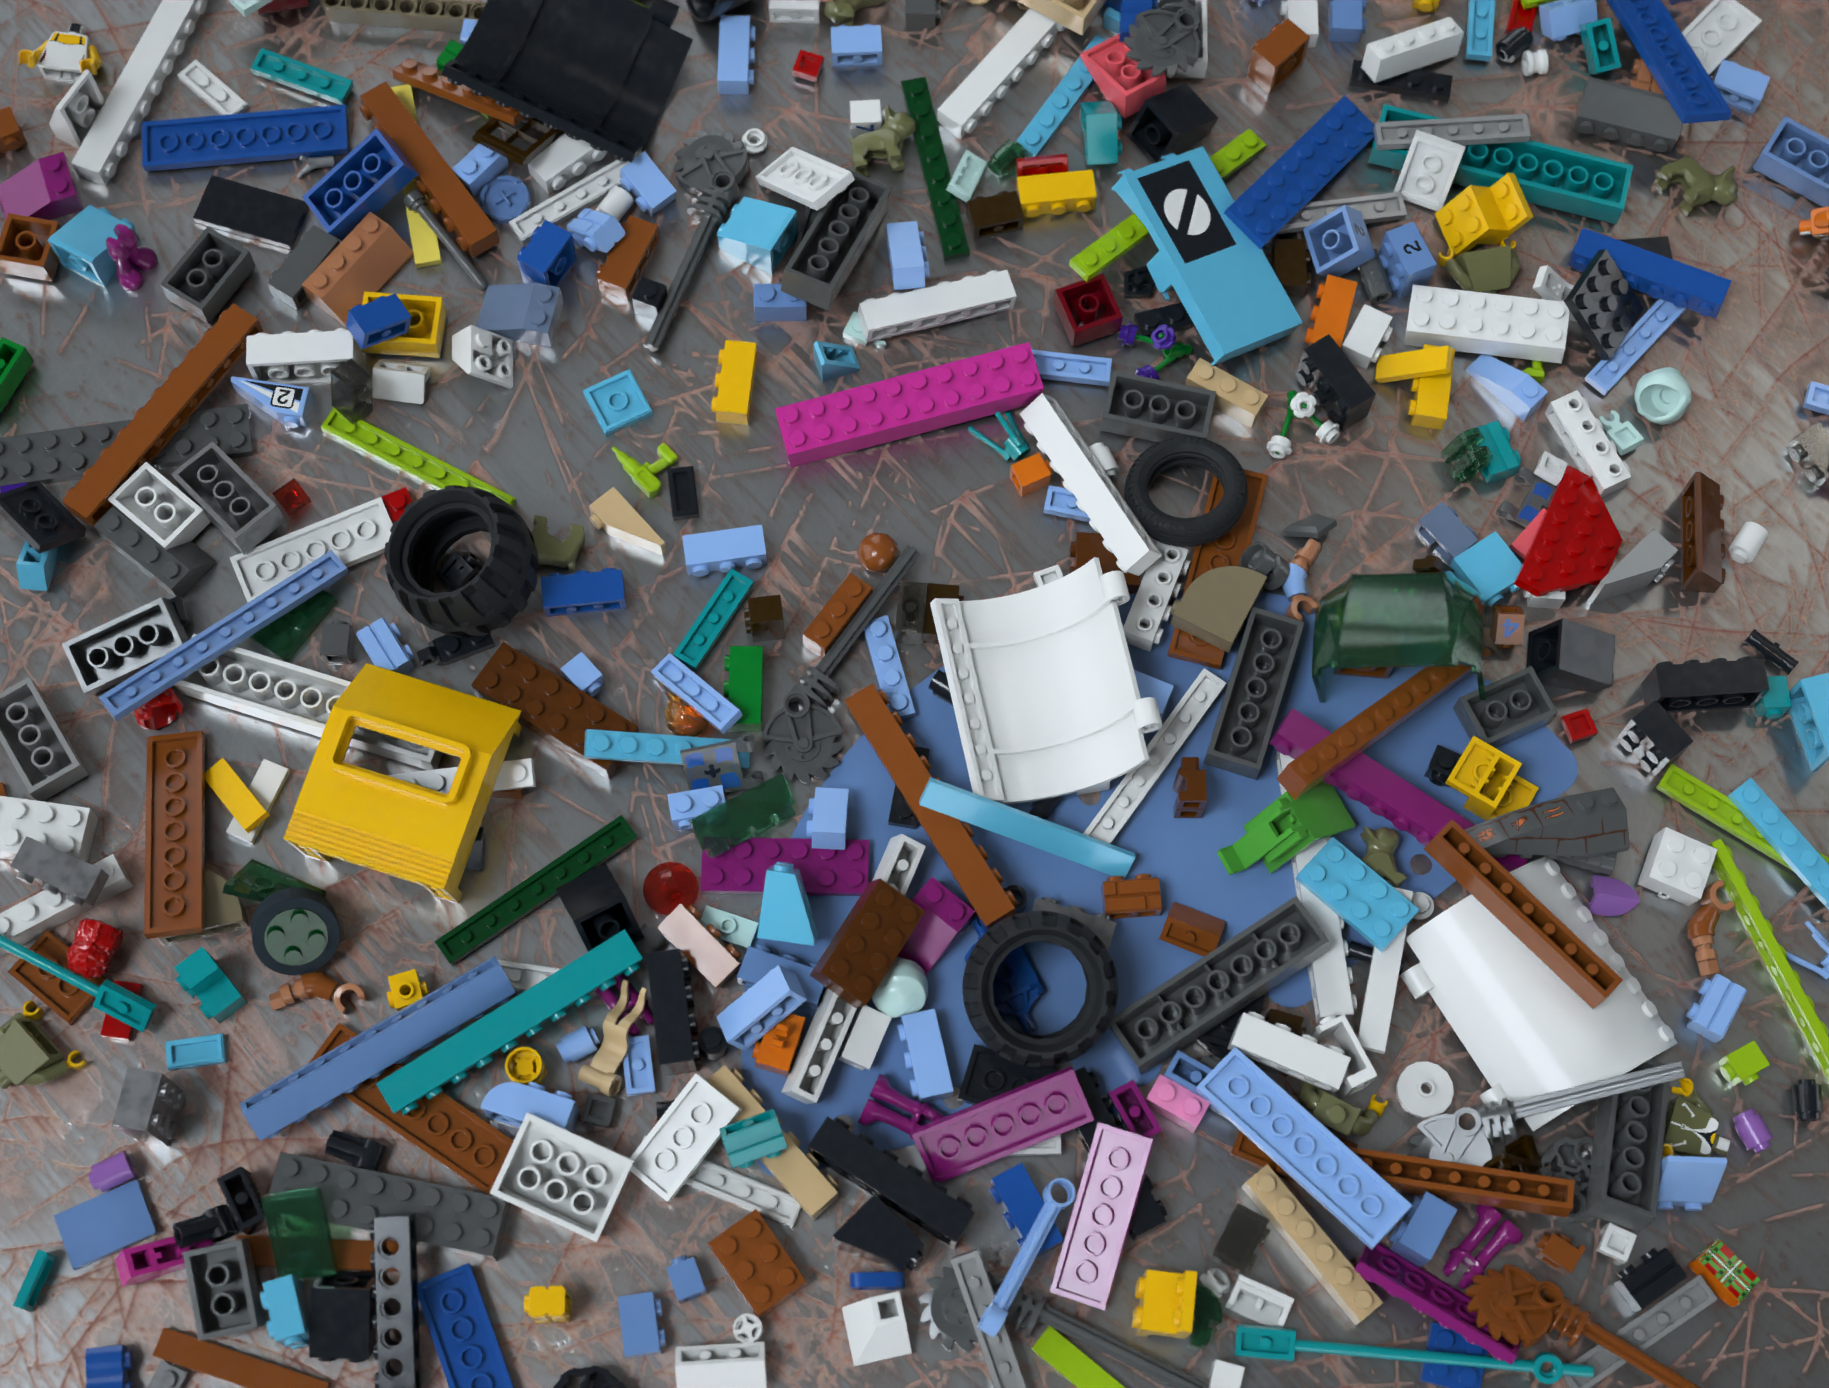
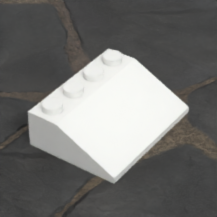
M527 1112L490 1194L597 1242L634 1160Z

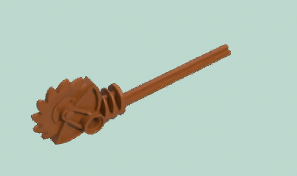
M1504 1264L1500 1272L1488 1268L1486 1271L1487 1276L1474 1275L1472 1280L1476 1285L1470 1286L1465 1291L1467 1296L1473 1298L1467 1306V1311L1477 1312V1327L1483 1328L1487 1325L1491 1336L1497 1341L1502 1335L1510 1343L1518 1345L1520 1338L1525 1349L1536 1345L1546 1332L1550 1334L1555 1329L1558 1331L1557 1340L1559 1341L1565 1335L1568 1337L1567 1346L1572 1348L1578 1337L1582 1335L1669 1388H1701L1593 1322L1590 1317L1591 1312L1587 1310L1581 1311L1580 1306L1576 1303L1574 1306L1571 1305L1570 1300L1563 1296L1562 1290L1555 1283L1550 1281L1538 1282L1532 1275L1516 1266Z

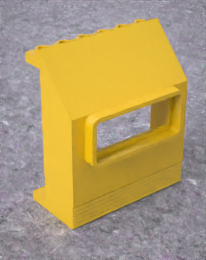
M366 663L332 707L284 839L304 855L329 862L330 858L334 857L422 885L434 896L459 903L463 893L458 889L497 777L512 736L519 738L522 726L518 722L521 710ZM356 727H362L461 758L449 793L444 794L345 763L344 758Z

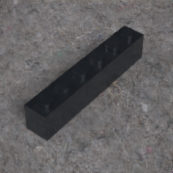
M1084 1066L1076 1070L1075 1074L1092 1111L1094 1121L1074 1129L1089 1155L1098 1122L1123 1128L1119 1122L1114 1123L1110 1115L1113 1110L1106 1097L1101 1098L1096 1089L1099 1087V1083L1092 1071L1088 1073ZM1147 1174L1144 1177L1129 1230L1133 1241L1163 1226L1166 1223L1165 1216L1168 1215L1161 1200L1156 1201L1151 1193L1154 1187Z

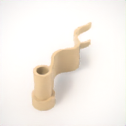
M625 979L622 981L619 1001L604 1019L603 1043L595 1054L591 1065H583L578 1073L580 1081L599 1088L601 1093L609 1097L616 1096L622 1086V1077L617 1075L616 1072L628 1052V1031L644 1010L648 990L644 987L641 988L638 1001L633 1010L616 1025L618 1018L628 1004L629 981Z

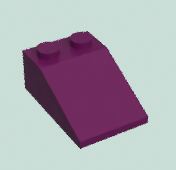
M64 152L40 158L0 184V204L5 221L8 213L52 220L84 209L73 169Z
M933 877L927 881L912 899V902L922 908L925 913L897 958L917 963L923 969L926 976L975 918V911Z

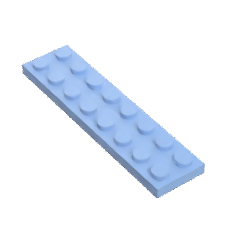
M1236 1047L1197 1085L1196 1091L1371 1250L1411 1209L1412 1205Z

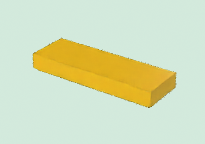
M1447 345L1379 356L1375 380L1378 383L1450 373L1453 349Z
M224 758L220 759L205 772V781L247 833H250L270 816Z

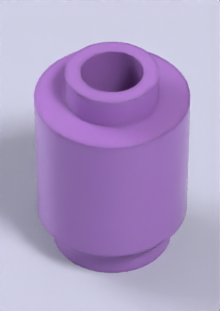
M1754 1108L1733 1118L1736 1124L1734 1128L1747 1151L1754 1149L1755 1153H1759L1771 1146L1769 1141L1774 1137L1760 1113L1756 1114Z

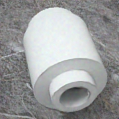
M1103 442L1091 445L1089 449L1110 480L1116 479V474L1120 469L1109 447L1105 446Z

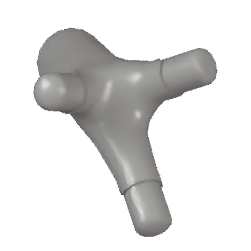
M300 156V161L307 163V165L300 170L296 177L301 179L305 173L317 168L334 167V157L310 158Z

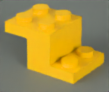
M1507 173L1491 187L1469 185L1435 213L1449 248L1454 251V257L1468 252L1476 244L1498 245L1534 217L1514 173Z
M1474 735L1445 784L1468 797L1463 808L1485 821L1529 806L1539 787L1516 775L1522 763Z
M1147 1269L1142 1277L1139 1276L1135 1285V1298H1139V1306H1136L1132 1315V1328H1137L1136 1336L1148 1337L1152 1334L1186 1339L1192 1333L1197 1283L1196 1271L1185 1270L1183 1274Z

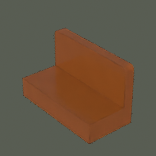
M1173 902L1159 940L1204 957L1216 949L1225 921Z

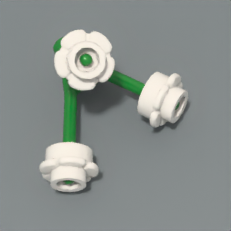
M1292 390L1287 393V405L1289 408L1287 409L1280 436H1272L1266 448L1272 457L1282 459L1292 453L1290 448L1291 441L1286 438L1293 417L1304 418L1306 416L1319 427L1316 436L1320 439L1319 442L1321 444H1331L1339 437V424H1334L1331 420L1323 424L1313 415L1316 405L1314 396L1308 395L1306 392L1297 394L1296 391Z

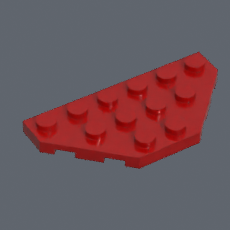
M1567 465L1562 480L1553 493L1513 583L1514 585L1539 597L1557 590L1564 592L1578 589L1582 585H1598L1609 573L1622 538L1592 477Z

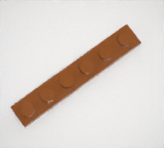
M407 58L392 70L393 79L514 126L524 118L519 113V110L500 106L495 102V99L488 96L476 95L467 86L455 85L449 82L447 77L441 75V70Z

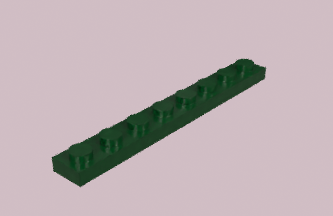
M926 77L901 81V89L908 116L915 120L916 129L913 137L944 261L968 257L970 251L956 196L946 191L951 176Z
M620 815L435 941L436 945L450 965L453 966L556 896L558 893L555 888L597 868L638 840L636 834L623 816Z

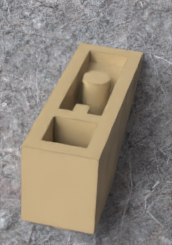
M614 486L589 505L591 513L589 519L598 530L602 528L610 536L662 556L667 553L665 542Z

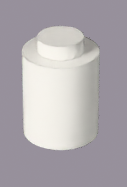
M614 186L595 211L613 215L619 222L633 205L634 199L623 188Z
M1745 522L1728 548L1731 558L1741 564L1751 563L1768 538L1766 529L1755 522Z

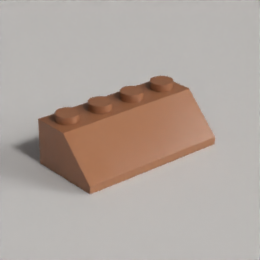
M369 212L302 283V287L308 300L346 327L349 310L356 305L362 304L364 292L379 293L414 256V253L389 224L372 212Z

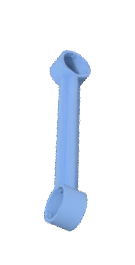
M1056 1178L1045 1186L1043 1190V1200L1045 1203L992 1303L987 1307L978 1323L977 1328L992 1338L995 1337L1007 1317L1008 1309L1060 1210L1069 1206L1075 1199V1188L1069 1180ZM1057 1184L1065 1188L1068 1194L1066 1203H1057L1053 1200L1050 1193L1053 1185Z

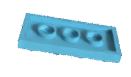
M1334 837L1324 845L1295 878L1381 952L1385 950L1420 910Z

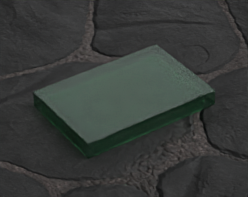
M321 1186L263 1195L261 1200L278 1278L290 1274L298 1279L336 1274L338 1265Z

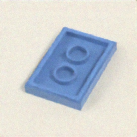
M137 1179L54 1215L72 1269L75 1271L159 1234L140 1181Z

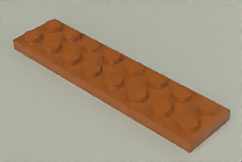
M1243 469L1248 484V498L1245 510L1237 524L1223 537L1205 545L1195 546L1183 595L1191 583L1203 573L1223 566H1239L1242 553L1252 543L1268 475ZM1213 475L1204 514L1213 510L1219 504L1224 494L1222 484L1215 475ZM1174 627L1167 656L1220 670L1225 651Z
M200 730L147 737L144 935L146 939L204 932L205 735Z
M339 1022L310 1062L354 1038L357 1034ZM394 1063L385 1068L384 1072L378 1077L368 1078L359 1083V1086L354 1091L340 1094L483 1193L492 1195L490 1194L491 1189L514 1141L443 1092L430 1100L426 1096L416 1102L418 1107L404 1116L401 1112L394 1114L376 1083L404 1067L402 1064Z

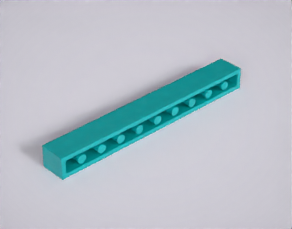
M624 929L379 1081L376 1085L394 1114L401 1112L404 1116L418 1107L416 1102L426 1096L430 1100L443 1092L441 1086L449 1081L456 1084L468 1076L466 1071L476 1065L479 1069L493 1061L491 1055L499 1050L505 1053L517 1046L516 1040L525 1034L529 1038L543 1029L542 1023L549 1019L555 1022L568 1014L565 1009L571 1005L576 1004L579 1007L592 999L590 994L600 988L603 992L617 983L615 978L623 973L626 976L633 974L641 968L639 963L644 960Z

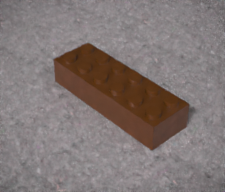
M502 642L471 684L477 697L521 710L518 720L521 725L608 780L612 778L623 761L584 758L586 729L640 733L637 725L505 642Z

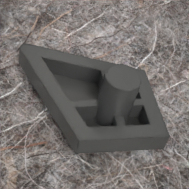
M1314 514L1289 525L1283 530L1284 536L1316 538L1317 541H1321L1326 538L1328 531L1337 526V522L1329 517Z

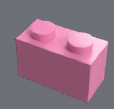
M1161 1074L1145 1100L1151 1110L1191 1133L1195 1132L1210 1105L1207 1100Z

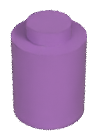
M122 1151L92 1165V1172L88 1174L95 1190L100 1188L102 1192L137 1177L135 1167L126 1151Z

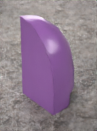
M1593 874L1590 888L1594 889V895L1592 900L1587 903L1591 914L1618 916L1629 912L1639 903L1640 898L1637 892L1626 883L1614 878Z

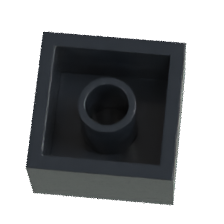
M1656 700L1633 717L1618 735L1622 746L1627 751L1632 752L1638 758L1640 766L1654 777L1677 760L1693 742L1689 735Z

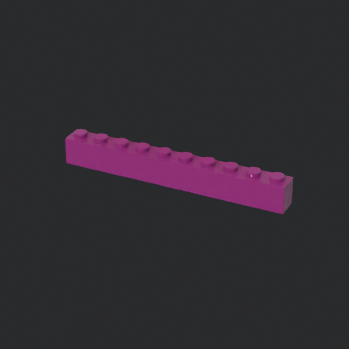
M1292 708L1281 722L1269 743L1279 753L1296 759L1330 735L1331 732ZM1362 752L1324 779L1327 784L1335 785L1343 790L1349 798L1360 801L1369 807L1372 813L1383 816L1391 821L1397 829L1406 831L1416 837V840L1425 846L1452 819L1463 830L1475 826ZM1507 854L1505 858L1493 857L1508 872L1525 865L1528 860L1527 858H1520L1516 854Z

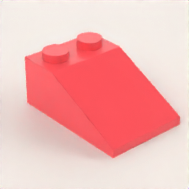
M1119 34L1080 53V58L1106 100H1110L1114 108H1117L1118 113L1123 118H1127L1140 111L1146 99L1165 92L1166 74L1162 73L1157 77H1152V69H1136L1139 62L1133 61L1126 56L1130 49L1124 42H1119Z

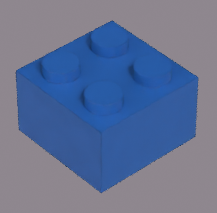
M545 220L541 227L538 226L534 230L531 241L526 247L521 248L517 256L523 283L559 286L577 260L572 233L548 220Z

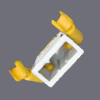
M77 23L70 24L68 33L53 32L49 40H46L34 51H19L20 65L28 63L29 68H34L35 64H37L44 78L76 82L85 69L90 71L91 74L97 75V70L102 66V59L97 47L92 45L88 36L84 35V26Z

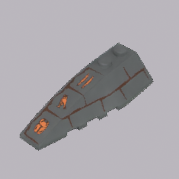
M1614 788L1540 802L1465 829L1492 857L1505 858L1507 854H1516L1520 858H1531L1532 855H1546L1547 859H1557L1558 856H1571L1573 860H1582L1628 851L1630 848L1627 810Z

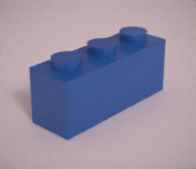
M604 568L600 572L580 570L569 575L551 573L547 577H541L543 609L546 617L627 609L622 569Z
M1023 1163L993 1177L990 1182L992 1187L989 1188L996 1204L1001 1202L1006 1212L1002 1216L1010 1230L1015 1228L1020 1238L1016 1240L1019 1249L1044 1205ZM1055 1222L1036 1258L1063 1243L1064 1239Z

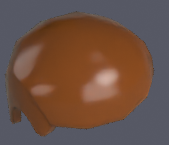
M877 532L866 536L861 541L857 551L861 565L866 570L876 573H884L887 569L891 568L901 555L896 541L888 534Z

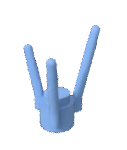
M1806 921L1805 925L1813 933V939L1827 953L1820 961L1823 968L1789 952H1786L1787 959L1818 973L1826 980L1829 978V942L1810 921Z

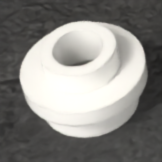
M750 129L742 138L743 147L747 148L749 153H760L767 147V136L760 129ZM752 141H758L759 143H757V144H752L751 142H752Z

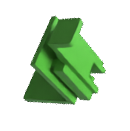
M1323 780L1296 800L1286 791L1243 826L1247 834L1233 845L1221 848L1217 851V854L1229 875L1246 871L1261 859L1271 874L1314 841L1351 830L1355 827V823L1334 787Z

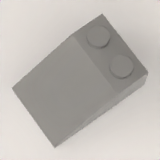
M1652 529L1600 581L1588 602L1594 604L1646 588L1653 580L1658 583L1676 562L1672 558L1678 549L1655 529Z

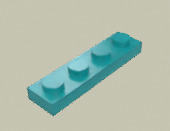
M263 48L260 49L250 67L252 74L339 105L345 104L354 87L353 80Z
M730 569L673 653V656L686 666L697 671L753 588L754 581Z

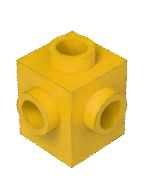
M416 969L388 976L391 991L387 992L390 1007H395L398 1012L430 994L427 982H421L420 975Z

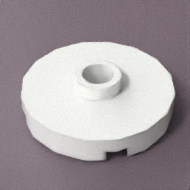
M1428 1061L1416 1062L1407 1066L1400 1074L1395 1087L1396 1097L1401 1107L1407 1113L1409 1112L1414 1117L1420 1119H1427L1442 1114L1451 1104L1454 1095L1453 1082L1448 1073L1439 1065ZM1421 1085H1427L1430 1088V1093H1423Z

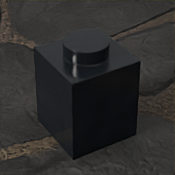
M642 277L632 298L634 312L655 320L667 295L666 285Z

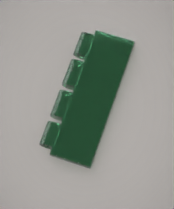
M780 773L690 819L689 823L702 851L707 850L708 855L714 858L729 850L728 843L731 847H735L751 839L752 833L756 836L774 827L775 822L779 824L795 816L792 806L795 804V801L783 774Z

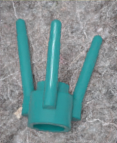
M1009 410L1004 413L1011 427L1000 412L995 413L1001 425L1010 436L1004 442L1005 450L972 426L968 427L971 433L1000 453L1006 461L1012 458L1014 462H1018L1031 451L1028 442L1024 439Z

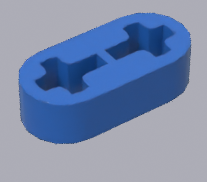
M851 1273L850 1289H905V1273Z

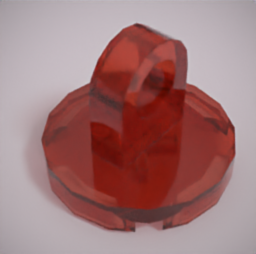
M666 862L659 864L650 870L644 879L643 894L645 902L654 913L668 917L680 903L689 906L690 904L694 905L697 900L699 887L696 876L690 868L681 863Z

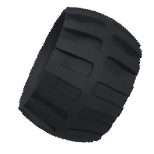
M445 486L444 489L430 490L424 493L423 497L416 502H411L403 509L405 512L398 521H394L390 529L389 541L386 542L384 550L387 561L385 565L386 575L400 604L421 624L450 636H484L491 634V631L507 626L511 623V619L519 611L522 612L528 605L527 600L531 592L535 591L537 585L536 571L539 570L538 552L531 531L523 518L502 499L492 493L474 487ZM479 531L490 532L492 538L490 555L481 571L468 584L452 592L435 593L434 574L445 552L465 535Z
M1028 911L1000 921L990 928L977 942L964 970L963 1001L972 1027L990 1049L1005 1059L1018 1064L1033 1067H1049L1078 1058L1091 1049L1104 1035L1115 1013L1118 998V980L1113 960L1107 948L1091 929L1078 920L1061 913ZM1050 941L1069 949L1082 965L1087 982L1085 1002L1076 1019L1061 1031L1043 1036L1024 1034L1011 1027L1000 1016L994 1004L993 981L999 964L1010 951L1027 942Z

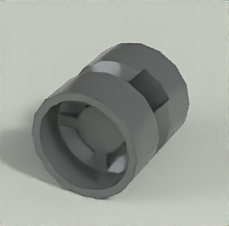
M1261 542L1248 546L1239 560V567L1249 568L1267 576L1264 588L1267 590L1279 588L1286 581L1290 572L1289 563Z

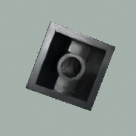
M1185 83L1146 99L1126 135L1154 164L1165 160L1161 159L1162 156L1171 153L1177 156L1184 153L1207 137L1218 117Z
M1561 618L1529 632L1526 668L1533 667L1543 686L1592 693L1601 691L1612 686L1615 635Z
M606 863L555 888L587 952L624 929L633 943L644 938L625 895Z
M875 1194L832 1235L833 1244L838 1249L898 1272L904 1273L907 1269L913 1271L923 1261L924 1244Z
M323 1270L310 1287V1358H318L322 1362L334 1361L336 1358L348 1359L352 1363L364 1362L370 1358L374 1351L376 1330L373 1329V1314L377 1312L376 1300L372 1299V1284L376 1282L375 1272Z

